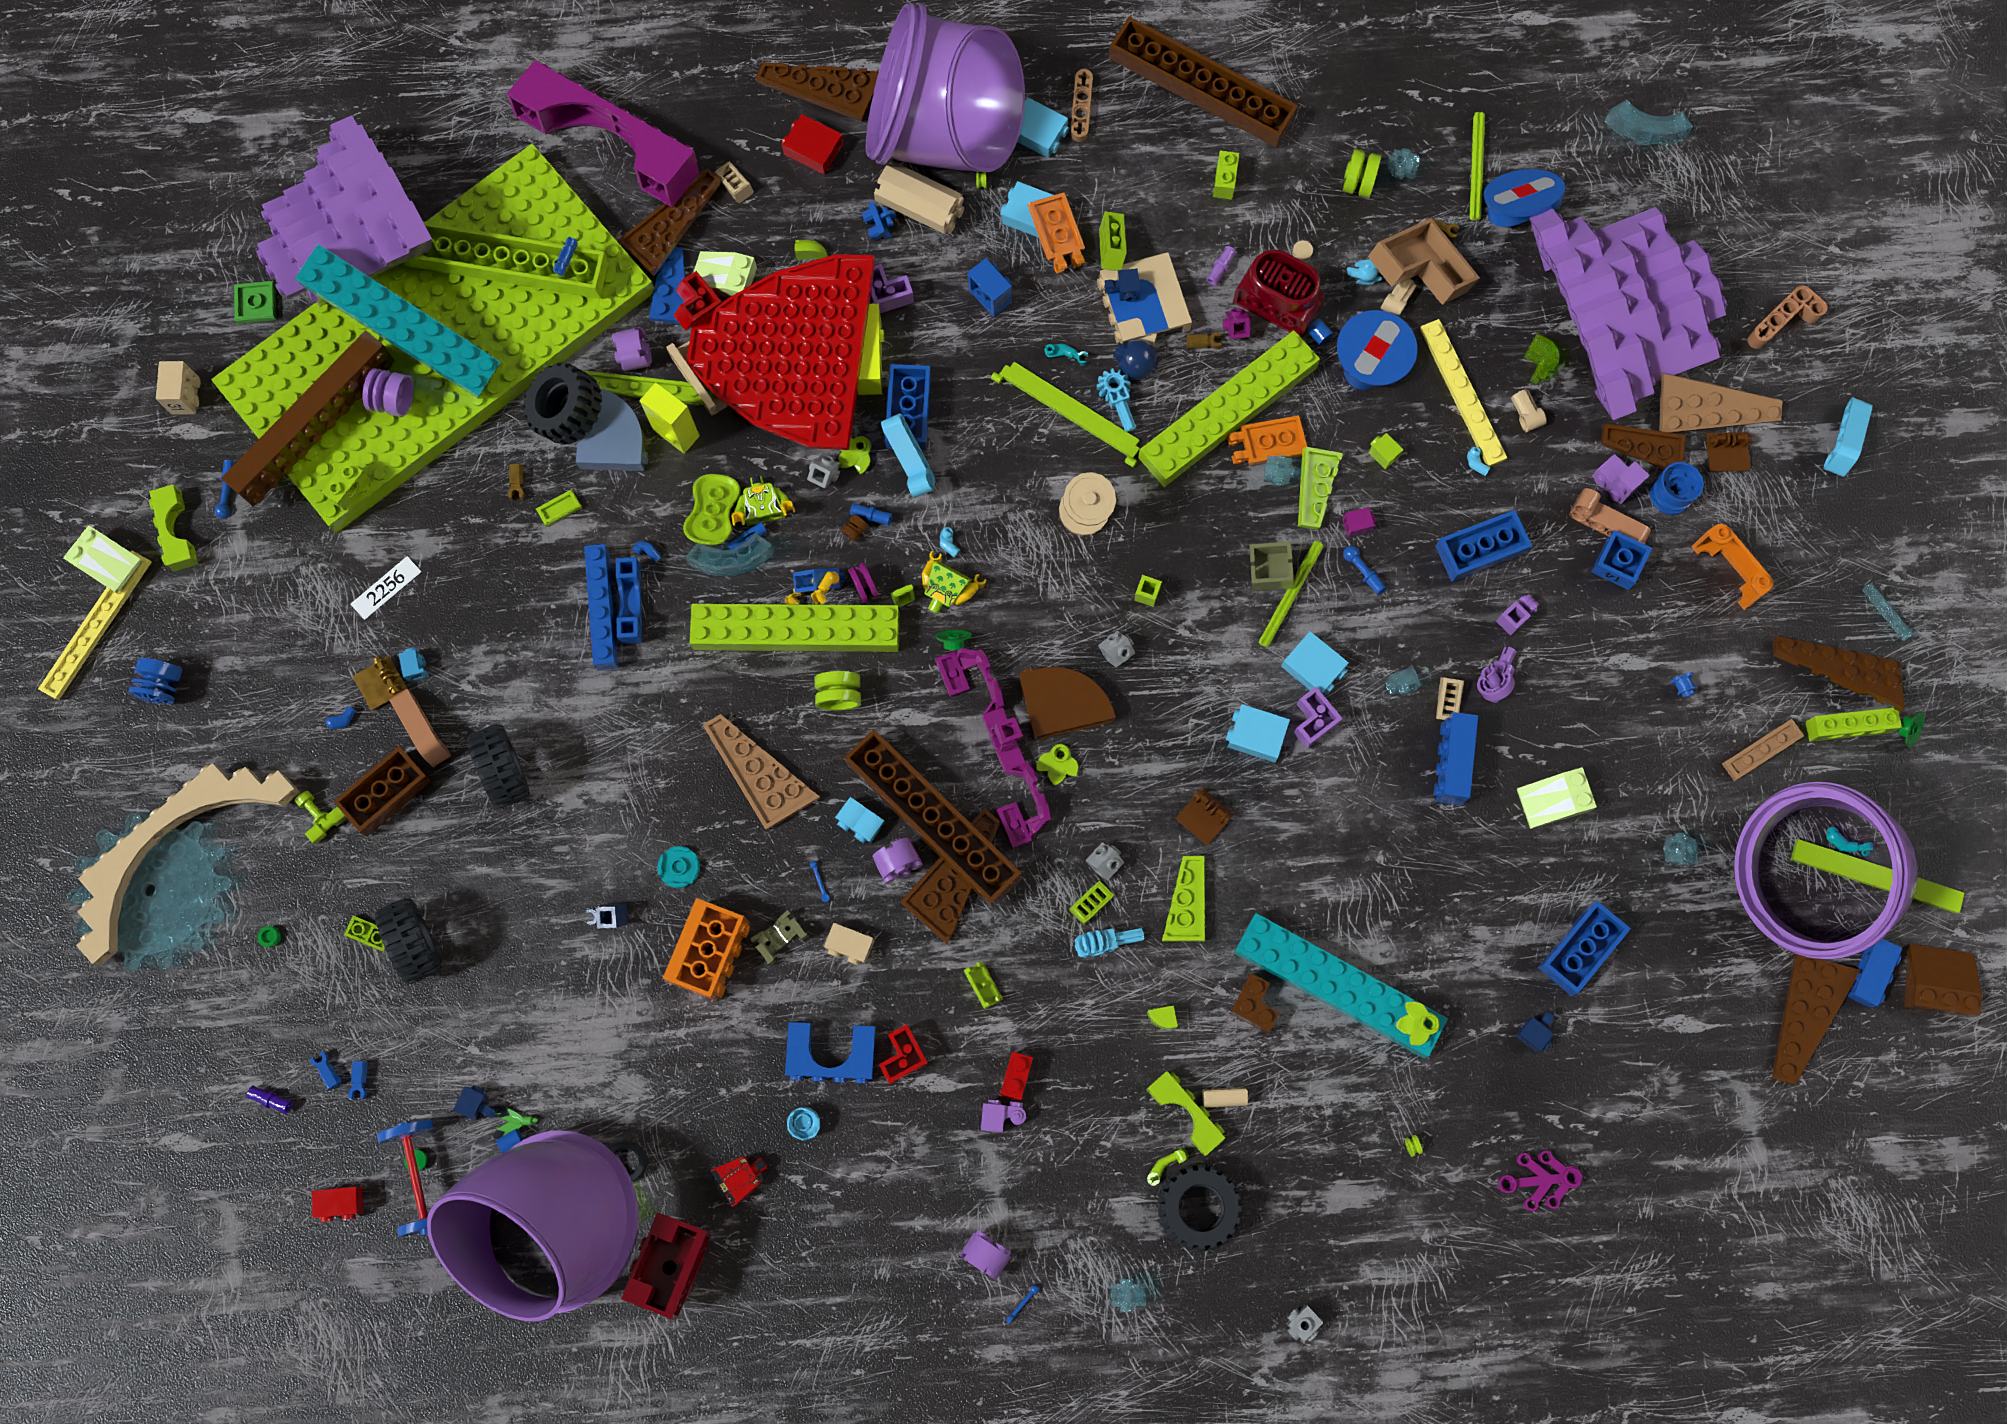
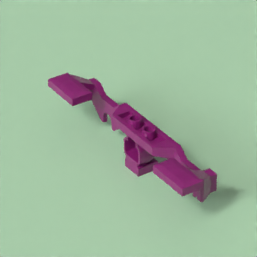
M961 648L957 654L952 652L937 657L935 662L950 697L970 690L963 671L976 665L981 670L992 701L982 715L983 722L1004 773L1021 777L1025 780L1036 803L1038 815L1024 821L1016 802L998 808L996 812L1011 849L1030 843L1032 841L1031 838L1038 830L1050 822L1049 807L1043 793L1040 794L1037 789L1038 779L1034 770L1028 762L1025 763L1017 741L1023 735L1016 718L1007 719L1003 709L1004 703L1001 689L996 678L992 679L990 675L991 665L981 649L974 651Z

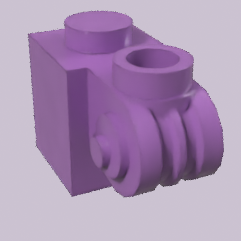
M1530 594L1522 596L1519 599V603L1515 601L1496 620L1510 636L1528 620L1531 613L1534 614L1537 611L1539 603Z
M988 1100V1104L983 1103L981 1131L1003 1133V1124L1007 1118H1011L1013 1124L1021 1125L1026 1119V1113L1022 1108L1023 1103L1010 1102V1106L1001 1105V1101Z

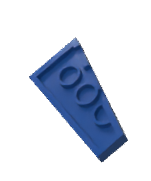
M675 247L658 270L649 315L650 321L680 324L673 315L679 305L684 303V300L676 292L681 280L685 278L682 247Z

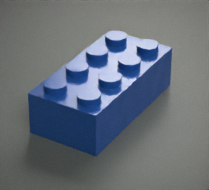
M890 364L886 419L901 413L920 449L927 450L931 386L930 366ZM885 435L886 449H893Z
M1513 510L1442 537L1435 547L1451 582L1524 555L1530 550L1532 544L1516 511Z
M1452 712L1441 723L1440 735H1443L1442 743L1440 742L1438 746V755H1441L1440 763H1437L1436 775H1439L1438 783H1435L1434 796H1437L1436 802L1461 806L1470 798L1478 715Z
M1596 900L1588 905L1537 968L1570 996L1578 994L1631 928Z

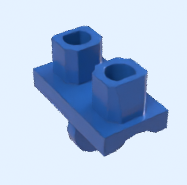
M874 201L868 203L869 209L865 210L862 216L867 224L875 221L876 225L868 229L870 237L873 240L882 237L886 240L892 238L888 226H893L892 220L896 218L895 211L888 210L887 207H883L881 210V207L876 206Z

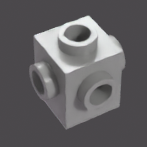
M822 454L811 462L807 480L826 488L830 483L838 479L840 463L831 456Z
M1119 631L1109 635L1106 640L1098 645L1105 659L1115 667L1126 662L1135 654L1132 647L1134 643L1127 634L1124 636Z
M1103 842L1085 860L1095 873L1107 881L1124 864V861L1119 856L1121 852L1115 846L1111 845L1109 847Z
M1304 1305L1300 1310L1294 1309L1288 1315L1289 1321L1286 1323L1289 1326L1288 1333L1296 1341L1300 1338L1304 1342L1315 1338L1319 1333L1317 1329L1323 1324L1320 1318L1307 1305ZM1305 1321V1327L1301 1328V1323Z

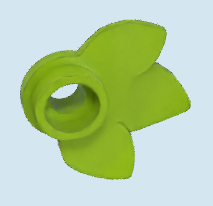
M858 436L855 439L851 438L849 450H840L842 453L838 458L839 467L849 468L855 466L856 470L863 474L871 462L869 456L871 442L864 436ZM862 442L864 447L859 450L858 444Z
M1057 744L1050 752L1040 756L1036 770L1041 772L1048 771L1051 783L1057 785L1064 780L1066 774L1070 776L1077 775L1078 763L1071 757V751L1066 745ZM1058 752H1063L1064 757L1058 758L1056 754Z
M1407 1002L1405 1003V1008L1408 1015L1400 1018L1395 1026L1400 1032L1410 1035V1045H1422L1428 1040L1429 1035L1438 1031L1440 1021L1435 1014L1428 1013L1423 1004ZM1426 1020L1431 1021L1432 1026L1430 1028L1425 1026Z

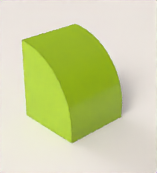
M1174 1006L1147 1011L1150 1021L1155 1026L1165 1030H1172L1178 1027Z

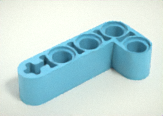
M1854 397L1850 399L1844 411L1835 448L1826 459L1823 469L1844 477L1860 456L1873 405Z
M899 413L881 421L882 429L908 476L907 484L912 496L916 498L934 490V474L903 415Z

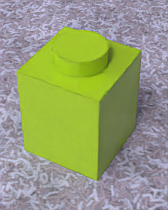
M1386 433L1382 437L1377 436L1370 445L1372 447L1369 454L1386 470L1401 456L1403 449Z
M1142 575L1134 600L1154 607L1162 581Z

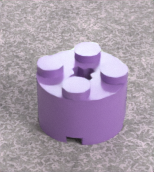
M642 327L612 334L613 343L617 348V351L614 352L617 363H621L624 372L651 366V350L649 343H646L643 339L646 337V334Z
M908 837L892 842V846L887 849L883 847L872 856L885 884L894 881L898 876L900 879H904L912 874L911 870H915L923 865L912 841Z
M977 1230L976 1233L972 1234L959 1256L988 1274L994 1280H997L1011 1258L1009 1257L1011 1252L997 1242L992 1245L994 1240Z

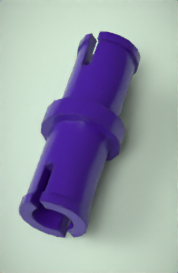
M254 1085L249 1088L246 1095L248 1099L261 1103L263 1107L268 1109L271 1107L284 1114L290 1111L293 1104L291 1100L277 1096L276 1092H267Z

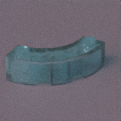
M1628 100L1611 108L1604 120L1622 137L1625 135L1635 140V143L1649 146L1651 144L1669 145L1685 139L1693 128L1683 112L1671 116H1652L1636 109Z
M755 533L748 541L731 550L715 549L696 543L685 558L691 567L703 573L716 576H733L757 568L771 557L774 549L772 544Z

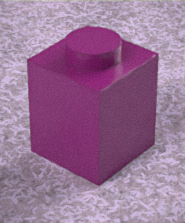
M1369 507L1347 512L1342 519L1348 538L1370 533L1376 525L1375 515L1370 513Z

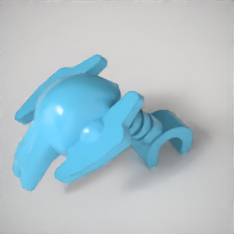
M1370 259L1356 262L1355 267H1359V269L1347 268L1348 275L1359 278L1356 281L1357 284L1368 285L1382 280V276H1378L1379 270Z

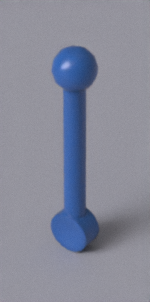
M811 861L810 867L814 870L822 893L821 900L827 903L830 897L825 892L817 869L818 863L817 861Z
M1037 1285L1031 1286V1291L1006 1319L1008 1323L1013 1320L1033 1294L1039 1292Z

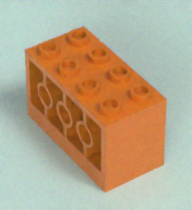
M696 898L663 979L673 985L717 1001L718 997L722 998L726 989L724 982L727 977L730 978L734 969L732 965L734 958H738L742 950L740 943L743 937L746 938L750 931L749 921L742 915ZM720 928H721V929H722L721 933L717 935V934H716L717 929H720ZM712 948L714 950L713 953L708 955V950ZM704 968V974L700 975L699 971Z

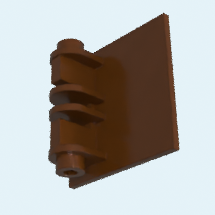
M1747 432L1706 433L1710 472L1751 471L1748 443H1751L1752 436L1748 435Z
M1201 788L1175 819L1205 845H1208L1234 814L1204 788Z

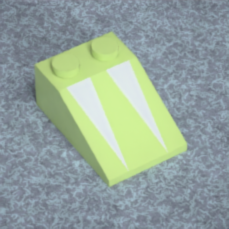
M700 252L694 272L697 270L717 296L729 298L752 285L757 266L754 257L735 252Z
M89 525L64 556L65 560L115 593L120 591L143 561Z
M1583 767L1517 788L1530 829L1588 813L1596 808Z

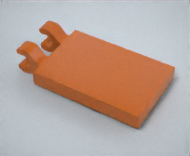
M1065 193L1030 202L1027 205L1047 260L1054 261L1056 274L1068 268L1063 256L1071 254L1073 268L1080 267L1081 264L1085 263L1084 257L1081 254L1085 246Z
M1299 415L1242 425L1240 432L1229 433V437H1227L1229 446L1243 442L1245 447L1244 451L1234 452V456H1232L1233 464H1240L1248 460L1249 466L1301 457L1303 448L1307 447Z

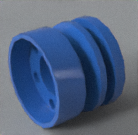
M1675 462L1669 465L1652 483L1649 491L1650 500L1660 512L1668 515H1678L1684 512L1702 493L1704 487L1703 477L1699 470L1691 464Z
M138 658L134 673L142 676L143 679H132L131 684L137 687H130L128 693L150 703L173 704L175 698L168 694H176L177 690L168 684L179 683L183 669L155 659Z

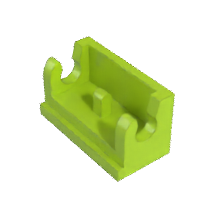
M978 962L975 966L964 970L984 1010L1003 1000L983 962Z

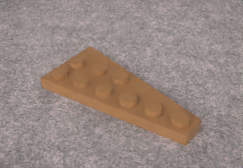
M1661 372L1659 431L1661 432L1781 421L1782 400L1778 398L1753 394L1743 390L1731 389L1721 385Z
M721 714L703 724L766 831L820 799L819 795L791 774L784 766L761 749Z

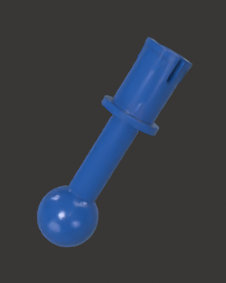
M223 461L222 476L236 463L235 461ZM224 481L220 503L216 505L214 510L215 515L220 519H226L232 513L231 507L228 505L231 487Z
M1346 547L1343 551L1345 560L1356 565L1365 576L1363 582L1369 584L1377 595L1383 594L1387 590V586L1377 576V571H1370L1359 557L1360 553L1357 547Z

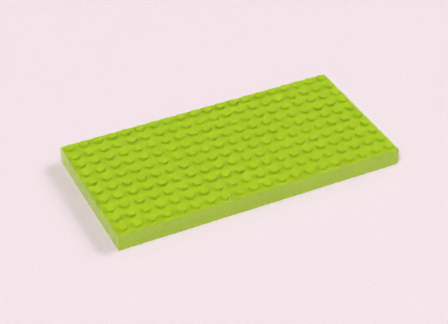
M530 144L426 222L565 245L566 239L572 237L577 240V247L605 252L609 264L600 299L407 267L404 263L370 277L500 361V366L478 399L328 302L322 307H319L317 303L313 304L211 379L259 439L365 330L380 341L395 361L388 371L391 374L397 372L412 377L414 386L411 407L404 417L388 415L385 411L382 413L369 411L364 407L362 397L350 407L348 413L342 415L336 421L335 426L328 430L317 444H314L308 450L304 458L298 460L293 469L287 474L335 533H338L531 386V381L537 378L536 375L540 371H544V368L550 365L553 366L555 363L564 362L654 294L655 288L652 281L533 144ZM346 460L363 470L370 478V481L347 510L344 511L331 502L322 493V490Z

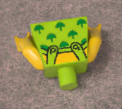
M934 551L930 552V560L922 571L925 594L933 598L928 607L929 610L939 614L943 604L948 607L959 606L969 600L978 589L984 587L986 579L981 583L977 581L980 574L975 575L973 580L941 563V553L938 558H933Z

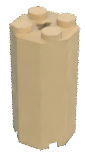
M893 161L891 165L887 164L877 182L881 184L880 189L876 188L874 192L875 201L943 234L946 232L952 233L955 227V220L957 217L960 218L964 212V207L962 206L964 198L962 194Z

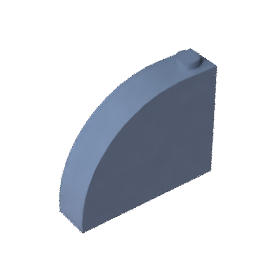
M601 389L602 402L600 405L602 410L598 414L599 419L597 423L593 424L591 432H587L583 439H578L576 455L578 467L590 470L644 471L645 464H648V452H646L644 433L635 413L620 397Z

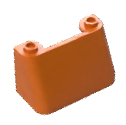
M1715 525L1691 546L1697 555L1701 552H1709L1711 556H1714L1720 551L1746 583L1739 588L1742 591V597L1738 601L1743 610L1771 591L1774 586V581L1769 573L1727 525Z

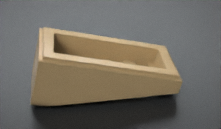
M730 161L714 172L738 203H741L754 193L750 183Z
M1441 677L1436 719L1445 720L1450 716V714H1443V709L1459 713L1464 681ZM1447 685L1456 686V689L1451 690L1446 689ZM1445 693L1455 694V698L1445 697ZM1444 701L1453 702L1454 707L1444 705Z

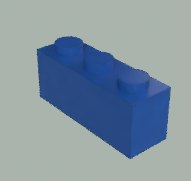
M1881 939L1875 945L1864 950L1857 967L1861 972L1857 974L1847 997L1868 1007H1877L1882 1004L1885 999L1884 991L1886 986L1893 979V969L1901 960L1900 952L1902 948Z

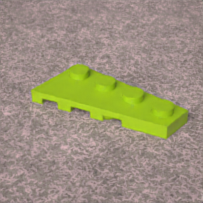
M1311 447L1303 448L1298 527L1315 530L1320 528L1327 507L1326 502L1331 494L1332 483L1337 475V467L1343 453Z
M1183 856L1162 942H1205L1204 856Z

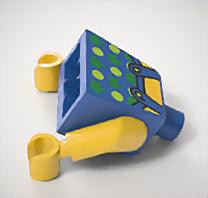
M838 568L794 572V593L787 596L785 602L787 605H798L800 602L797 596H802L804 592H813L811 597L817 605L819 602L823 604L827 601L824 592L840 588V584L845 583V574L839 572Z

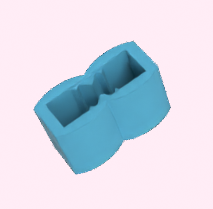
M851 797L835 817L839 821L837 824L845 831L850 829L855 832L854 837L862 843L866 841L872 843L885 825L883 819Z

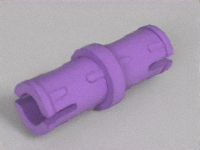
M1230 246L1225 247L1220 258L1214 262V268L1206 278L1208 283L1213 286L1218 285L1223 274L1229 270V264L1237 253L1234 248Z

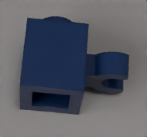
M1138 268L1118 270L1117 280L1110 279L1104 281L1105 294L1118 291L1119 300L1133 302L1140 298Z
M608 903L586 910V913L594 915V920L587 921V924L593 925L597 923V928H618L628 924L626 903Z
M1545 1012L1539 1021L1534 1017L1529 1018L1515 1036L1535 1052L1545 1051L1551 1045V1037L1554 1035L1547 1029V1026L1553 1021L1555 1016L1550 1012Z
M474 1084L472 1088L464 1087L453 1111L472 1120H478L480 1114L494 1118L498 1110L485 1105L489 1096L484 1094L485 1089Z

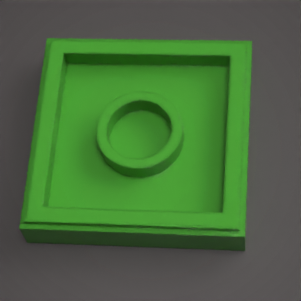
M274 281L234 284L235 322L240 324L277 320L276 283Z

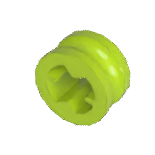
M976 172L977 189L981 186L986 189V172Z
M1413 1135L1411 1139H1404L1411 1157H1414L1415 1153H1423L1416 1135Z

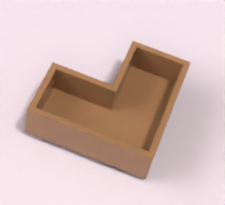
M1432 218L1380 241L1368 256L1391 287L1419 275L1442 305L1467 293L1480 278Z

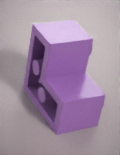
M882 264L875 266L870 298L873 304L879 303L880 313L914 303L913 291L907 275L887 281Z
M1615 454L1592 475L1596 484L1603 487L1609 493V496L1620 504L1638 490L1650 476L1636 461L1627 467Z
M1317 687L1305 694L1297 703V706L1308 719L1296 728L1294 734L1305 748L1308 749L1338 726L1343 719Z

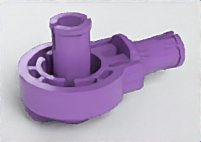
M1504 647L1499 661H1495L1494 664L1482 670V675L1477 682V688L1486 700L1497 703L1512 692L1515 685L1512 675L1515 669L1511 663L1516 655L1515 649L1508 647L1507 650V647Z

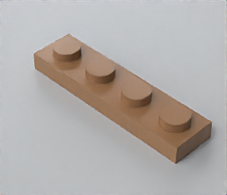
M1790 719L1722 763L1732 779L1736 781L1804 737L1795 722Z

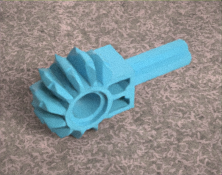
M1112 368L1110 374L1104 371L1103 377L1099 376L1097 390H1101L1099 392L1100 397L1106 396L1105 401L1109 402L1111 409H1117L1124 430L1130 432L1136 428L1127 405L1130 400V390L1128 388L1131 386V382L1127 381V374L1122 375L1121 369L1115 373V370ZM1116 383L1119 387L1111 388L1109 384Z
M1141 928L1114 933V929L1092 931L1079 935L1075 939V948L1080 957L1097 956L1116 950L1118 945L1143 941L1144 932Z

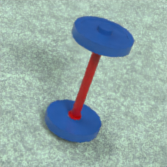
M432 1120L412 1123L407 1121L397 1124V1127L377 1133L378 1144L403 1141L419 1214L417 1221L397 1228L398 1237L418 1233L421 1236L428 1234V1212L411 1138L432 1131L434 1129Z

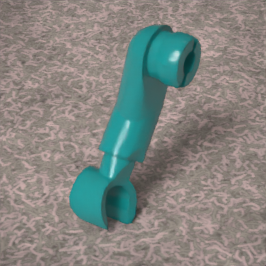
M1048 344L1044 348L1045 354L1048 357L1067 356L1072 359L1075 358L1082 366L1086 365L1087 361H1080L1081 357H1089L1087 352L1082 351L1079 353L1076 349L1066 344Z
M1830 827L1826 831L1827 840L1840 851L1855 853L1861 851L1863 856H1869L1870 850H1874V845L1871 842L1858 844L1857 842L1848 841L1839 833L1836 827Z

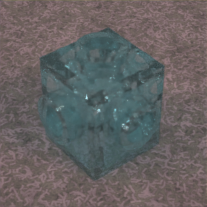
M1404 148L1401 150L1395 149L1393 155H1390L1387 166L1395 178L1404 179L1406 177L1414 179L1420 159L1411 150Z
M1284 455L1267 456L1263 482H1269L1276 486L1288 484L1290 478L1294 477L1295 466H1291L1292 458H1287Z
M1675 833L1674 836L1666 837L1664 845L1665 862L1675 866L1695 865L1696 853L1698 851L1695 839L1688 837L1686 833Z
M1120 1279V1283L1111 1284V1307H1120V1312H1133L1135 1307H1146L1145 1284L1133 1283V1279Z

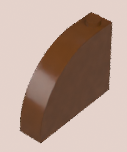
M1046 667L1035 670L1034 668H1026L1022 670V673H1019V682L1034 741L1115 722V713L1105 692L1093 680L1080 672L1061 667Z

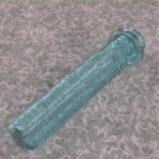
M1872 583L1862 589L1898 634V639L1904 641L1913 635L1911 631L1913 629H1909Z

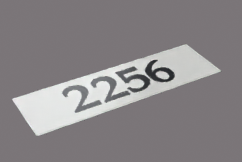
M407 556L351 603L352 607L365 620L421 573V571Z

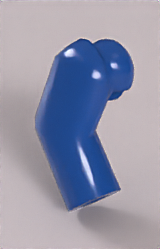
M640 540L633 546V550L637 555L646 552L654 563L662 557L651 543Z
M347 706L342 715L329 716L326 719V725L334 730L346 728L356 710Z

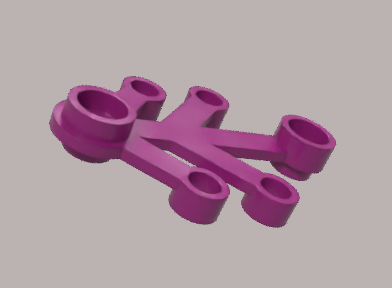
M1541 1151L1538 1154V1160L1542 1164H1549L1559 1174L1550 1175L1531 1160L1529 1154L1520 1153L1516 1158L1517 1163L1520 1166H1526L1537 1176L1514 1179L1510 1175H1504L1498 1179L1497 1186L1503 1193H1512L1519 1187L1539 1185L1533 1195L1524 1200V1208L1528 1211H1535L1538 1208V1203L1552 1184L1561 1183L1554 1195L1546 1197L1545 1204L1548 1208L1556 1209L1559 1207L1560 1200L1568 1189L1577 1188L1582 1183L1583 1176L1578 1168L1574 1166L1565 1167L1549 1151ZM1544 1153L1549 1156L1547 1162L1542 1159ZM1523 1155L1527 1157L1526 1164H1523L1520 1160ZM1569 1173L1574 1175L1573 1181L1568 1180L1567 1176ZM1504 1180L1509 1182L1507 1189L1502 1186ZM1551 1198L1556 1200L1555 1206L1550 1205L1549 1200ZM1529 1200L1534 1202L1532 1209L1528 1207Z

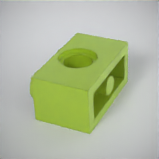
M1219 152L1213 197L1232 200L1239 153Z
M346 460L322 490V493L331 502L346 511L370 481V478L363 470Z

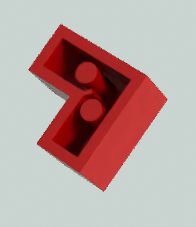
M697 270L682 279L678 285L676 292L684 300V303L679 305L673 316L684 330L687 331L692 328V325L721 304V300Z
M907 1024L888 1034L898 1054L880 1063L879 1066L888 1083L892 1085L928 1065V1062Z

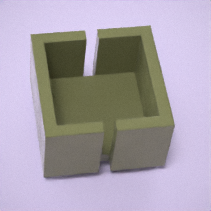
M1291 541L1250 544L1253 591L1294 589Z

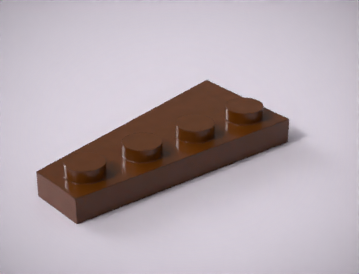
M1604 424L1601 445L1665 470L1675 462H1683L1686 435Z

